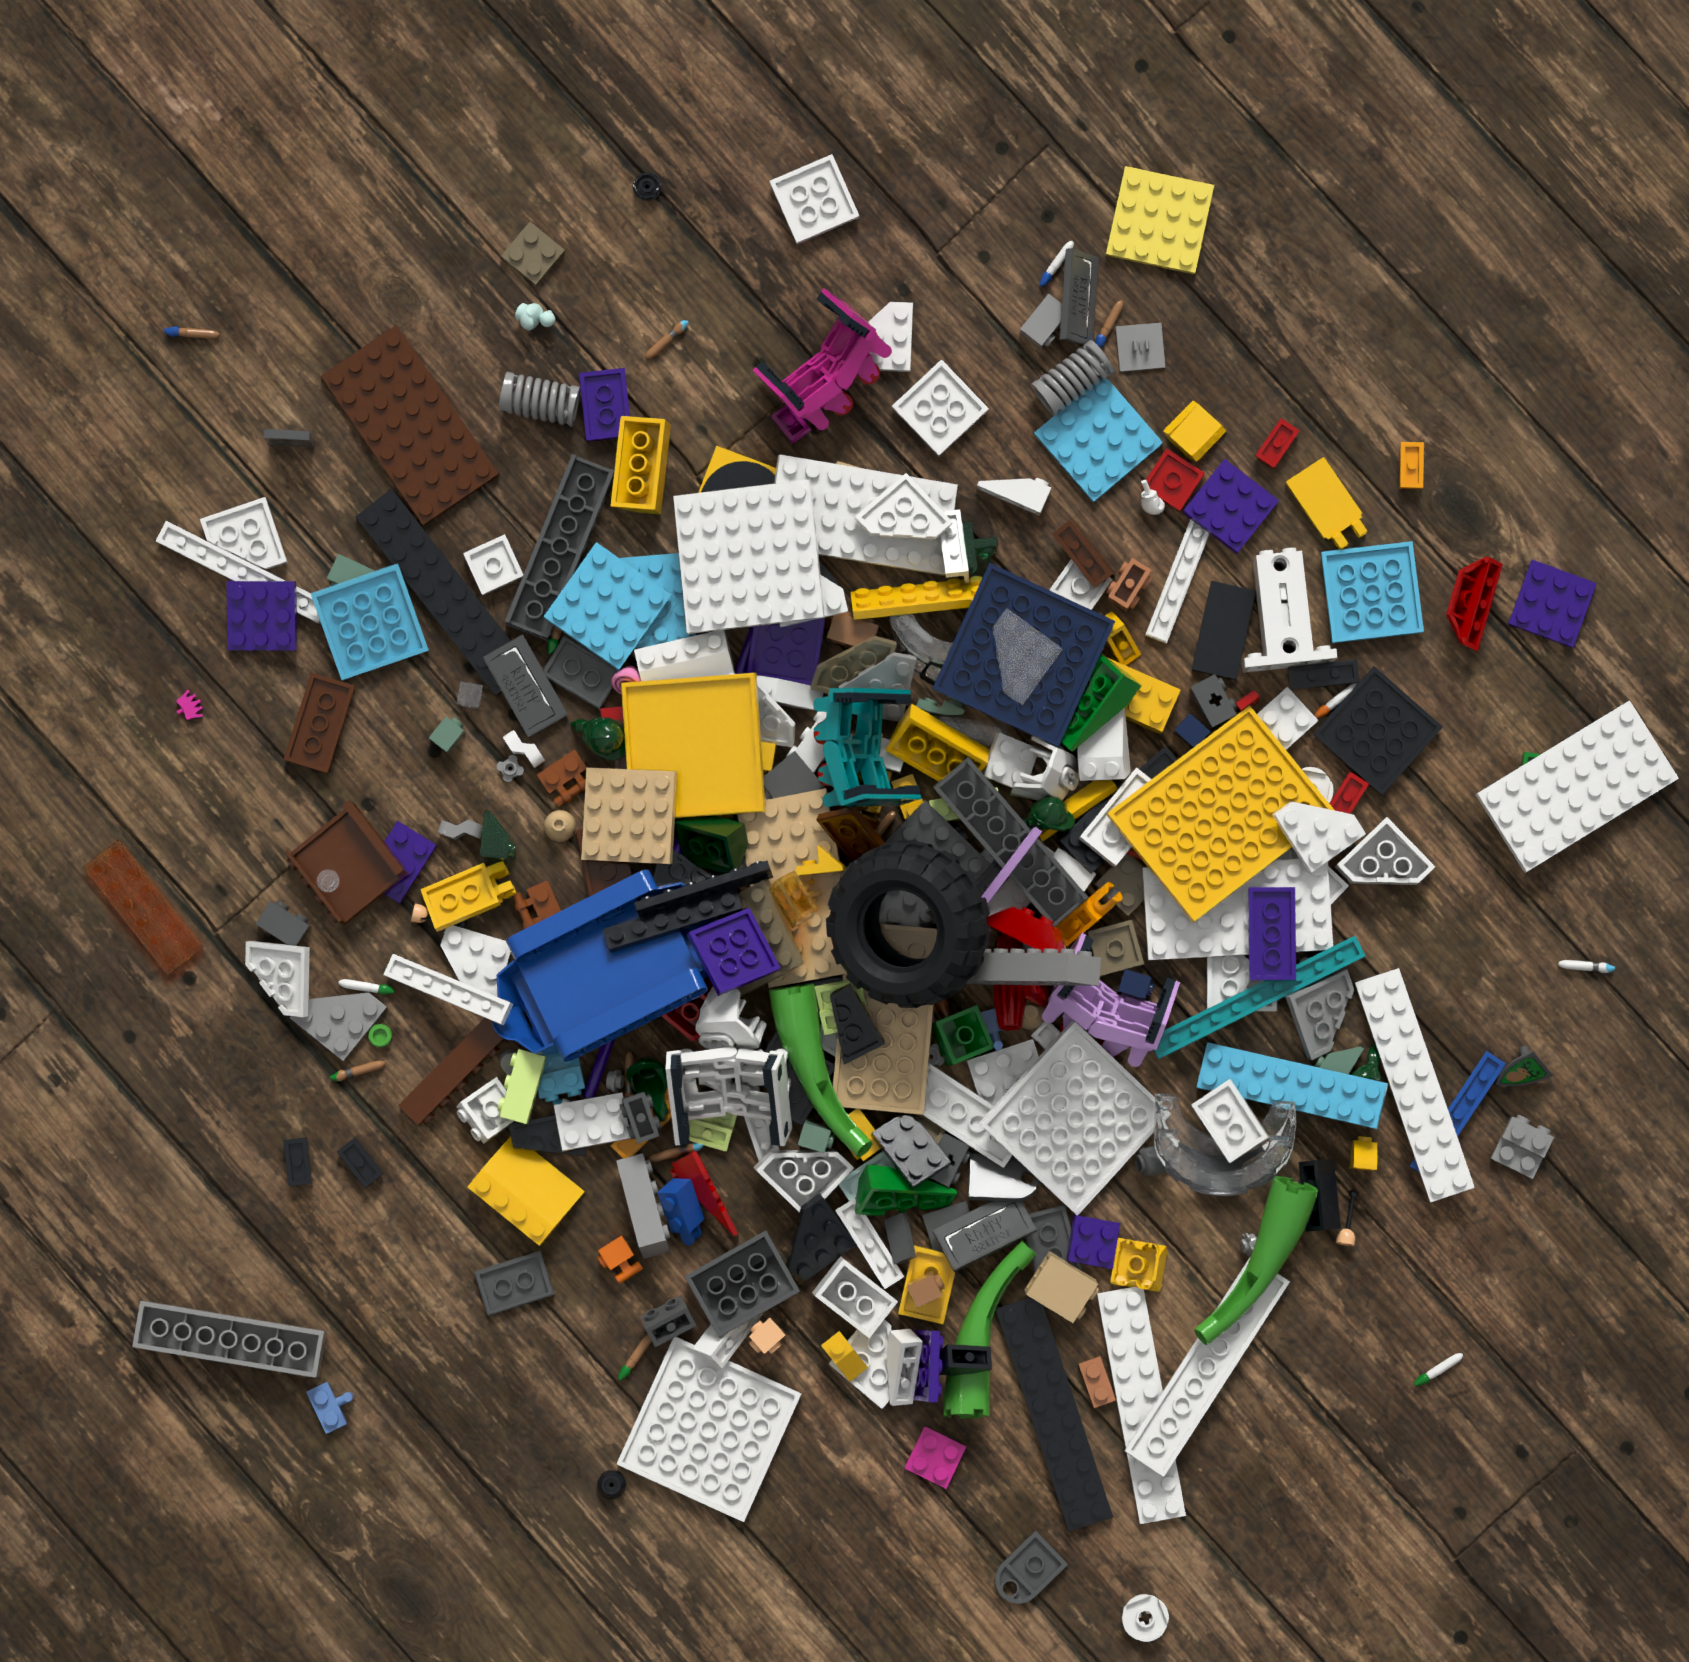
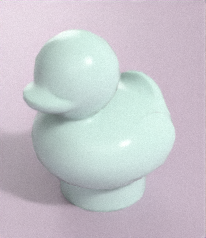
M522 303L515 313L516 320L520 321L521 326L527 331L534 329L539 322L544 327H550L555 323V316L552 311L543 312L542 307L536 303L529 305Z

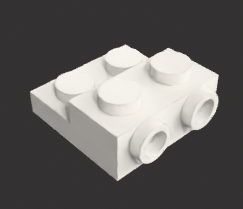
M497 1077L456 1106L459 1119L464 1123L466 1121L472 1127L470 1132L476 1141L481 1140L483 1144L515 1122L514 1120L500 1117L501 1112L497 1111L500 1098H505L507 1092Z

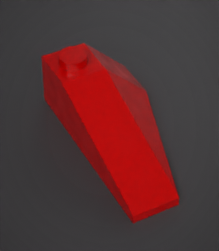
M694 1151L672 1163L674 1168L670 1171L673 1178L691 1179L698 1201L734 1237L739 1235L698 1152Z

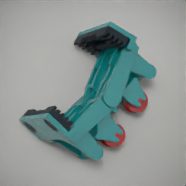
M829 688L827 697L814 700L813 707L816 711L827 712L826 718L813 729L815 741L818 744L824 745L823 753L826 763L822 764L818 769V780L824 786L830 785L835 788V790L823 796L824 806H901L921 799L919 785H904L903 787L891 789L883 757L879 756L883 704H911V690ZM852 714L858 715L856 735H852V739H850ZM859 769L864 782V785L860 786L857 777Z

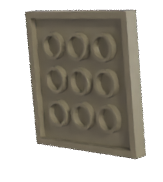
M769 879L760 881L738 895L743 910L750 908L781 969L776 973L737 988L741 993L740 998L804 964Z

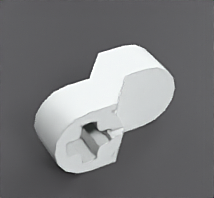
M514 730L503 736L513 754L526 755L534 768L545 761L535 744L522 743Z

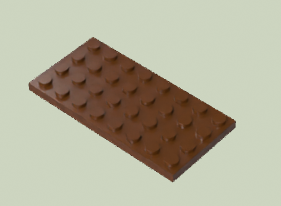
M397 325L321 375L423 526L499 476L495 467Z

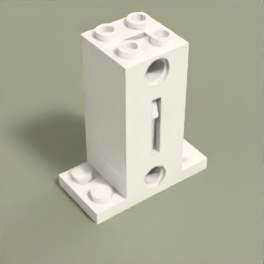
M1296 548L1282 549L1281 553H1273V550L1260 551L1259 555H1256L1253 560L1263 656L1261 653L1248 654V657L1244 658L1241 663L1242 673L1335 662L1338 658L1337 649H1331L1330 646H1319L1317 650L1313 651L1302 551H1296ZM1280 564L1284 571L1275 570L1273 565ZM1283 646H1290L1293 653H1286L1283 650Z

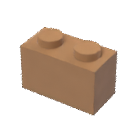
M851 612L834 615L827 635V641L851 648L873 636H877L879 625H876V621L871 618L854 620L853 613Z
M933 1271L907 1283V1288L917 1308L943 1295L942 1290L945 1289L941 1276L939 1274L935 1275Z

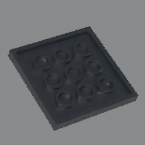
M1373 666L1313 733V736L1382 796L1443 726Z

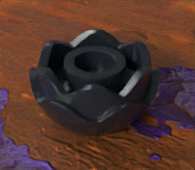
M640 173L633 183V191L641 200H653L661 191V182L654 173Z
M607 1470L599 1477L597 1488L604 1498L617 1499L624 1493L626 1481L619 1471ZM611 1482L614 1484L613 1487L609 1486Z

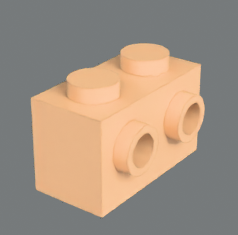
M770 1317L764 1323L760 1320L750 1329L752 1334L749 1337L752 1340L749 1344L757 1353L762 1351L765 1354L769 1351L772 1354L782 1345L779 1341L786 1334Z

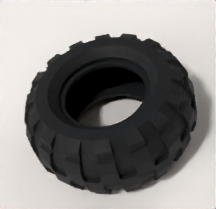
M895 841L883 844L862 854L840 874V881L833 887L828 901L830 915L826 918L827 936L831 937L833 949L831 953L836 964L842 965L848 974L846 978L857 989H865L869 992L870 998L886 1005L894 1003L898 1004L900 1008H918L928 1004L934 1005L949 998L965 987L966 983L977 974L984 962V951L989 947L991 928L987 925V916L990 915L986 898L981 897L976 886L979 882L970 870L966 872L959 865V859L946 850H936L929 843ZM901 890L912 893L922 899L932 911L937 926V937L934 948L927 958L915 959L902 955L891 947L885 939L880 927L879 913L882 901L889 891Z

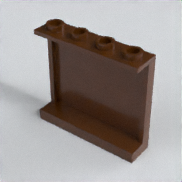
M351 800L342 805L345 808L296 849L292 852L289 850L285 851L289 857L287 859L288 864L295 871L298 869L303 875L300 877L307 888L312 887L316 892L313 895L321 906L325 904L330 910L327 912L328 916L334 923L339 922L344 926L409 874L360 809Z

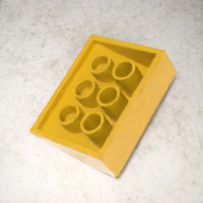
M511 1136L468 1185L471 1191L539 1246L545 1242L585 1192L536 1151L513 1148Z

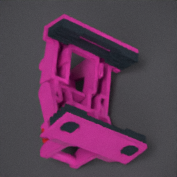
M825 288L816 300L839 317L821 345V351L783 381L763 361L753 369V372L768 389L798 418H806L819 430H824L829 425V421L820 407L833 411L837 415H845L852 409L853 401L842 389L847 391L855 377L864 384H873L879 378L880 369L874 363L873 356L869 351L882 358H887L892 353L891 347L878 336L876 329L846 302Z

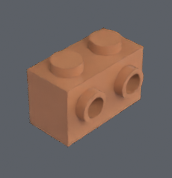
M1133 558L1129 563L1124 562L1118 572L1121 575L1117 583L1112 581L1106 591L1109 594L1107 601L1127 612L1129 607L1134 609L1140 599L1137 596L1140 589L1146 590L1152 580L1149 576L1151 569Z

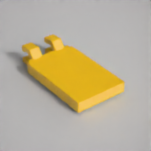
M1324 457L1285 482L1323 540L1331 538L1338 550L1344 549L1348 545V542L1341 533L1347 527H1351L1358 539L1366 534L1367 529L1359 520L1362 518L1361 510Z
M501 861L487 867L485 863H482L420 889L437 932L500 906L503 899H508L517 894L511 881L499 885L495 881V879H501L509 875L504 862Z

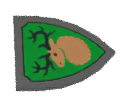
M1522 1046L1519 1048L1521 1056L1504 1067L1498 1075L1495 1085L1507 1087L1529 1085L1553 1076V1073L1534 1051L1529 1052L1527 1046Z

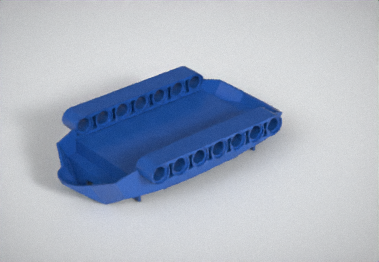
M642 870L507 939L506 943L514 960L496 975L497 997L512 1003L513 1006L504 1026L492 1021L493 1029L502 1038L517 1041L534 1054L560 1053L564 1062L572 1061L706 993L708 988L704 978L708 975L687 934L712 922L610 953L603 929L640 918L634 902L639 901L641 898L660 895L665 890H675L685 885L682 882L657 887L649 870ZM524 1011L526 1012V1014H527V1016H528V1018H529V1020H530V1022H531V1024H532V1027H533L532 1030H531V1028H530V1026H529V1024H528V1022H527V1019H526V1017H525V1015H524V1013H523Z

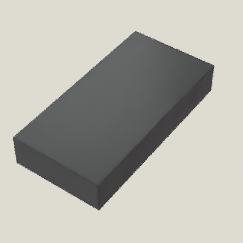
M899 1213L884 1220L893 1263L900 1265L916 1258L907 1213Z

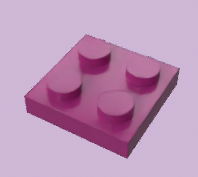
M924 1426L904 1469L947 1489L966 1446Z

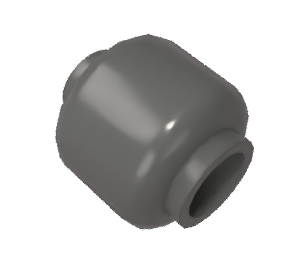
M1155 1145L1141 1148L1138 1155L1135 1156L1136 1168L1144 1176L1153 1177L1167 1172L1157 1154ZM1157 1145L1160 1153L1167 1159L1170 1153L1165 1151L1161 1145Z

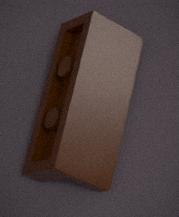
M1069 520L1052 534L1094 588H1097L1109 577L1115 575L1114 571L1074 520Z

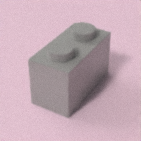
M1048 294L1020 328V334L1040 350L1044 345L1049 347L1056 338L1054 333L1061 326L1062 304Z

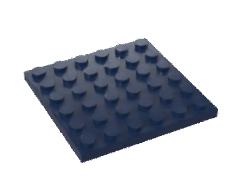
M989 563L932 690L1044 742L1059 747L1115 621Z

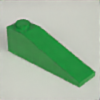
M1100 654L1061 742L1073 752L1126 707L1142 685L1130 674Z
M866 1165L858 1180L855 1214L879 1216L885 1215L887 1210L898 1209V1213L906 1212V1209L912 1207H919L921 1210L949 1207L957 1195V1190L929 1180L912 1190L897 1169L888 1166Z

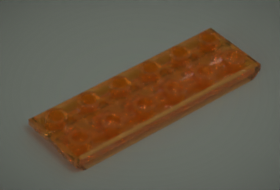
M120 839L83 867L167 976L204 948L200 940Z

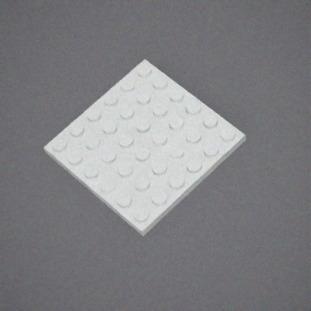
M810 479L673 496L686 630L688 634L825 618Z
M1072 1020L985 1115L979 1124L1073 1213L1079 1215L1159 1127L1155 1114V1103L1161 1123L1171 1112L1081 1026Z
M674 1337L618 1459L617 1465L744 1522L802 1393L729 1360L721 1369L715 1366L706 1355L697 1352L693 1348L694 1344Z

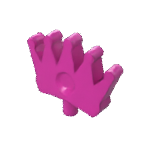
M187 690L181 698L177 699V704L181 707V709L177 710L178 715L184 712L186 720L202 718L203 714L199 715L197 713L203 710V707H196L201 703V700L192 701L196 698V695L193 694L187 697L190 693Z

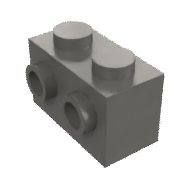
M642 1091L622 1098L623 1104L619 1106L623 1118H629L631 1125L627 1126V1130L631 1140L636 1139L638 1144L658 1137V1131L662 1128L658 1116L653 1118L650 1110L654 1108L650 1094L645 1095V1092Z
M682 1295L677 1298H671L664 1305L656 1309H650L640 1316L655 1347L697 1326Z

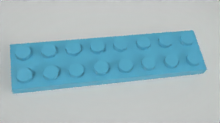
M1208 1042L1197 1083V1088L1212 1091L1231 1079L1244 1099L1294 1110L1295 1104L1296 1111L1378 1129L1388 1083Z

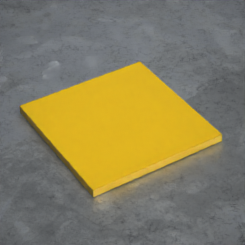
M756 673L621 683L627 769L677 772L675 818L766 812Z

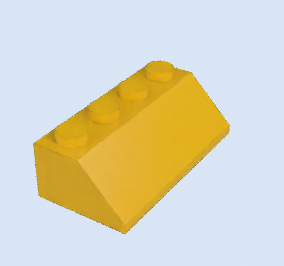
M621 416L611 507L638 513L661 514L671 424L666 419Z
M913 704L910 705L899 720L885 748V751L938 782L967 757L971 759L980 771L988 764L989 749Z

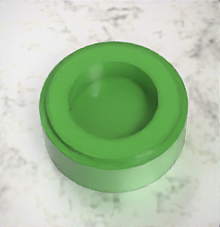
M377 1024L369 1031V1040L376 1047H386L392 1040V1032L386 1025Z

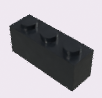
M1334 1159L1299 1162L1301 1184L1303 1185L1305 1182L1318 1189L1315 1204L1305 1228L1306 1232L1341 1229Z

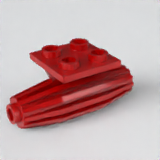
M1002 933V936L997 938L996 948L1008 949V953H1010L1011 949H1022L1021 941L1005 933ZM993 985V1001L999 1029L1014 1031L1022 1028L1026 1000L1037 1004L1041 1008H1046V1000L1049 998L1046 985Z

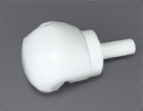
M1142 480L1141 483L1144 491L1141 493L1142 509L1151 515L1160 514L1164 511L1165 503L1158 497L1156 491L1150 489L1147 480Z

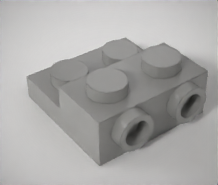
M1517 1115L1516 1118L1512 1116L1509 1118L1490 1159L1533 1179L1554 1137L1550 1135L1551 1130L1541 1125L1535 1128L1529 1125V1119L1521 1115Z

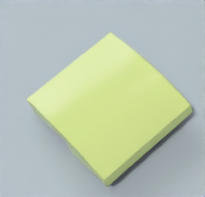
M849 980L815 986L824 1035L838 1033L830 993L851 983ZM852 984L867 1010L863 988L857 989Z
M726 1112V1116L689 1120V1141L727 1151L737 1115Z

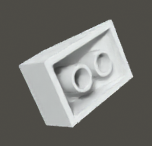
M1125 707L1078 747L1080 781L1125 779L1131 773Z
M841 1256L812 1292L815 1297L868 1338L873 1335L898 1302Z

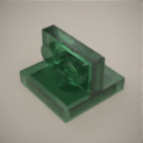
M972 521L962 522L969 574H974L977 572L976 555H979V558L992 557L993 553L997 552V537L974 539Z

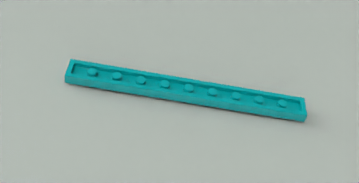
M1353 936L1297 964L1296 980H1264L1164 1030L1157 1050L1153 1049L1157 1059H1160L1366 955L1356 936Z

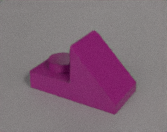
M786 405L771 415L772 420L784 433L790 445L811 431L807 423L801 417L798 418Z

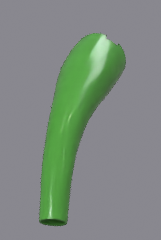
M807 983L770 989L771 1010L776 1030L783 1049L788 1052V1060L805 1094L832 1132L857 1157L863 1156L871 1148L872 1142L848 1116L839 1102L830 1081L822 1045L815 985Z
M1275 1176L1273 1178L1258 1236L1244 1273L1226 1300L1194 1329L1196 1336L1203 1344L1209 1345L1235 1324L1274 1280L1306 1228L1317 1197L1318 1189L1305 1182L1303 1185L1293 1182V1178Z
M1021 1241L985 1281L965 1316L955 1345L990 1347L991 1323L1001 1296L1019 1270L1023 1271L1037 1256L1025 1242ZM990 1371L957 1376L947 1375L943 1397V1416L951 1418V1415H957L961 1419L982 1418V1416L990 1417Z

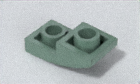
M927 697L925 700L919 698L916 705L930 715L939 717H963L965 710L962 709L963 705L952 699L949 702L944 700L941 708L937 707L938 703Z

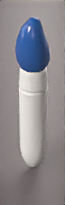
M1069 241L1063 246L1047 271L1043 273L1039 283L1040 287L1047 285L1051 281L1052 275L1056 273L1065 260L1066 249L1073 248V241Z

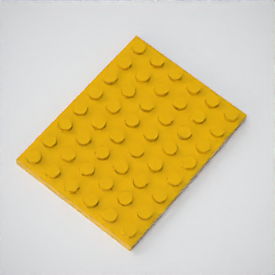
M1249 705L1110 810L1106 815L1194 923L1292 848L1272 814L1289 802H1297L1329 810L1334 809Z

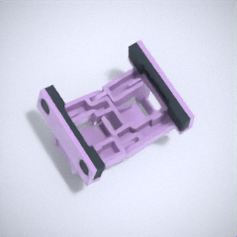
M1081 933L1070 949H1074L1075 954L1078 951H1090L1093 939ZM1167 977L1157 1004L1123 993L1118 995L1100 980L1099 986L1054 985L1052 993L1048 998V1005L1042 1014V1019L1046 1023H1052L1064 1012L1060 1027L1061 1032L1074 1020L1083 1029H1088V1034L1099 1038V1045L1113 1058H1116L1120 1052L1125 1049L1127 1050L1131 1046L1128 1062L1131 1066L1138 1067L1148 1051L1157 1050L1180 982Z

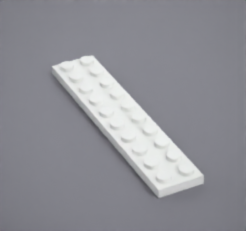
M1399 968L1355 982L1430 1203L1474 1189L1468 1166Z
M821 1023L823 1049L836 1057L838 1033L824 1035ZM929 1063L924 1116L1004 1168L1012 1154L979 1124L994 1105Z
M1250 1257L1241 1269V1271L1239 1272L1238 1276L1228 1289L1227 1293L1225 1294L1217 1308L1226 1300V1298L1235 1288L1236 1284L1238 1283L1239 1279L1241 1278L1242 1274L1246 1269ZM1277 1274L1252 1307L1209 1345L1203 1344L1197 1337L1124 1452L1160 1476L1164 1477L1290 1281Z
M1139 1287L1097 1293L1125 1448L1163 1392L1144 1289ZM1127 1454L1139 1523L1144 1524L1186 1516L1176 1459L1166 1475L1162 1477Z

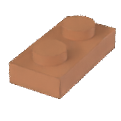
M1101 1357L1079 1363L1078 1365L1093 1407L1096 1408L1116 1401Z

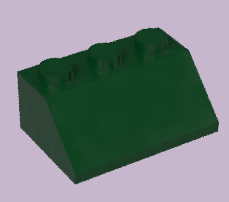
M715 815L682 817L675 822L681 855L696 866L724 874L734 868H740L748 846L744 823Z

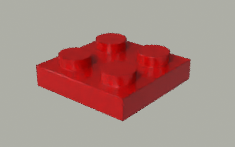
M1166 448L1146 480L1150 489L1156 491L1158 497L1164 503L1180 512L1205 472Z

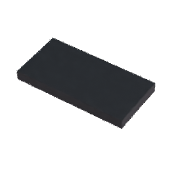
M1211 581L1191 671L1209 675L1215 674L1218 677L1237 680L1256 590Z

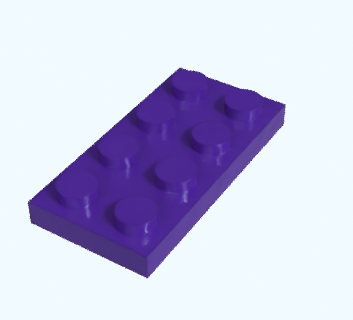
M1248 887L1249 981L1296 980L1295 887Z

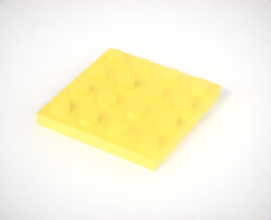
M1125 166L1106 256L1195 275L1214 185Z

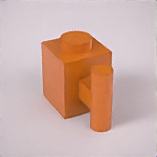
M622 1235L598 1250L600 1256L597 1258L604 1269L609 1267L610 1270H613L618 1266L621 1268L622 1272L615 1276L619 1284L643 1269L639 1261L631 1266L627 1260L635 1256Z

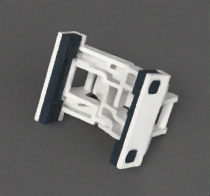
M734 1047L692 1052L691 1049L667 1052L666 1077L675 1145H689V1120L726 1116V1112L732 1115L772 1120L769 1125L771 1145L785 1146L792 1130L789 1103L791 1079L788 1078L787 1071L788 1052L785 1049H778L766 1053L762 1049L754 1051L739 1048L737 1052V1049ZM699 1077V1084L706 1085L715 1091L698 1093L696 1078ZM742 1082H748V1086L742 1085ZM764 1085V1088H768V1093L752 1091L749 1089V1086Z

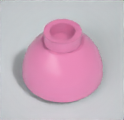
M634 666L619 669L611 680L613 688L622 695L621 683L641 681L639 671Z

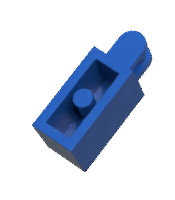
M672 1178L657 1193L671 1233H679L682 1242L687 1246H691L695 1239L701 1237L702 1232L699 1224L705 1218L691 1179Z

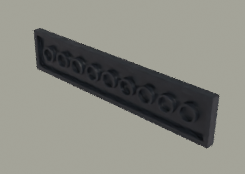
M390 489L355 517L393 565L399 564L404 580L494 695L498 696L502 691L482 657L511 640L395 492Z
M1030 1297L996 1308V1313L1068 1531L1070 1532L1112 1518L1113 1515L1044 1306Z

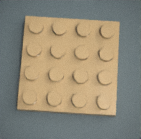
M586 768L581 860L672 864L677 772Z

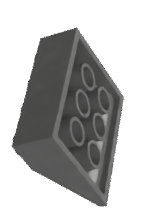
M767 1231L760 1233L685 1276L718 1337L723 1336L800 1292Z

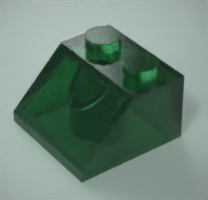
M485 810L480 857L483 860L511 863V857L515 858L517 844L513 842V839L490 810Z

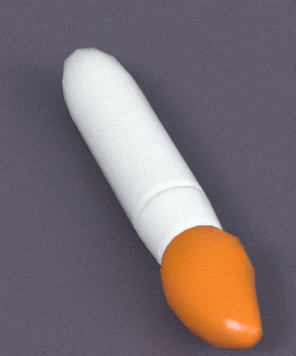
M1358 683L1349 685L1327 702L1326 705L1320 706L1315 713V717L1320 718L1329 714L1330 710L1337 707Z

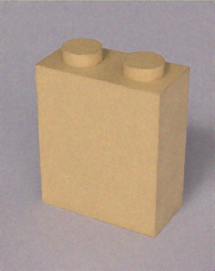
M1049 1251L1024 1291L1029 1297L1074 1323L1076 1318L1080 1319L1086 1310L1085 1304L1089 1299L1092 1300L1095 1297L1099 1288H1097L1098 1283L1096 1279Z

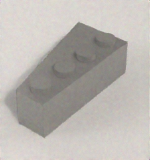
M642 1153L617 1160L638 1247L643 1258L671 1252L667 1240L671 1238L667 1224L663 1225L661 1218L665 1216L661 1203H657L655 1196L658 1195V1187L656 1181L652 1182L650 1178V1173H653L650 1159L646 1160Z

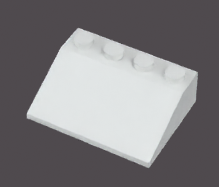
M725 630L713 631L634 650L641 681L735 674Z

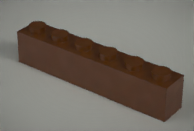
M484 1018L398 1106L417 1125L420 1126L422 1123L427 1125L435 1117L433 1112L438 1107L444 1108L451 1101L449 1096L455 1090L459 1092L468 1083L466 1079L472 1073L475 1076L484 1067L482 1062L487 1057L492 1059L500 1051L498 1046L504 1040L506 1042L510 1040L499 1036L493 1029L492 1021Z

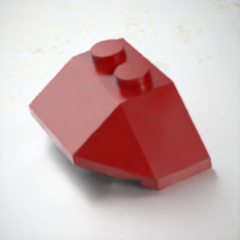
M1484 557L1458 571L1446 613L1460 644L1473 651H1478L1503 566L1502 563L1491 557Z
M1024 906L1021 910L1010 907L987 916V925L1035 949H1041L1042 953H1044V949H1058V953H1061V949H1065L1060 930L1052 926L1054 921L1044 916H1041L1039 920L1033 917L1034 911Z

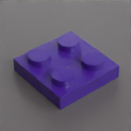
M1073 1215L1066 1261L1113 1269L1120 1223Z

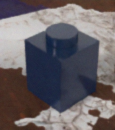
M1190 713L1173 733L1192 749L1206 739L1210 731Z
M1125 969L1117 993L1145 1000L1146 996H1151L1154 983L1150 982L1152 977Z

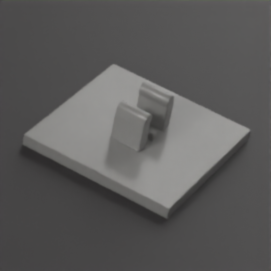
M1161 323L1116 326L1120 372L1165 368Z

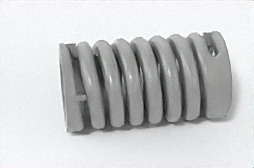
M1090 340L1082 348L1077 349L1076 354L1072 353L1069 355V359L1065 358L1062 360V364H1057L1055 369H1050L1048 374H1043L1040 379L1031 383V387L1043 406L1052 416L1056 417L1059 411L1065 410V405H1072L1071 399L1073 401L1079 400V395L1084 396L1086 390L1091 391L1093 389L1092 383L1098 386L1100 384L1099 378L1106 380L1109 375L1115 373V370L1099 346Z
M507 371L500 395L499 412L507 411L508 414L515 413L517 416L523 414L526 418L532 416L533 419L537 420L540 418L542 421L549 419L551 423H555L558 420L560 425L566 423L573 427L579 405L580 386H567V384L562 383L556 403L558 382L554 381L552 383L548 399L550 381L544 380L539 399L542 383L540 378L535 379L531 395L533 377L528 376L522 395L524 375L520 374L517 376L513 372Z

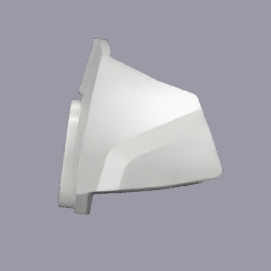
M1032 736L1031 740L1053 750V752L1035 747L1030 748V752L1037 754V757L1044 759L1047 763L1044 773L1035 776L1021 773V779L1025 783H1015L1010 795L1037 801L1050 795L1058 797L1063 801L1068 791L1075 790L1078 785L1077 759L1061 745L1056 747Z
M712 987L700 1009L696 1031L700 1035L699 1043L707 1049L734 1047L738 1052L739 1048L748 1050L759 1048L767 1024L763 1020L760 1021L759 1016L750 1019L739 1017L746 1001L745 999H740L741 993L738 989L718 996L714 987Z

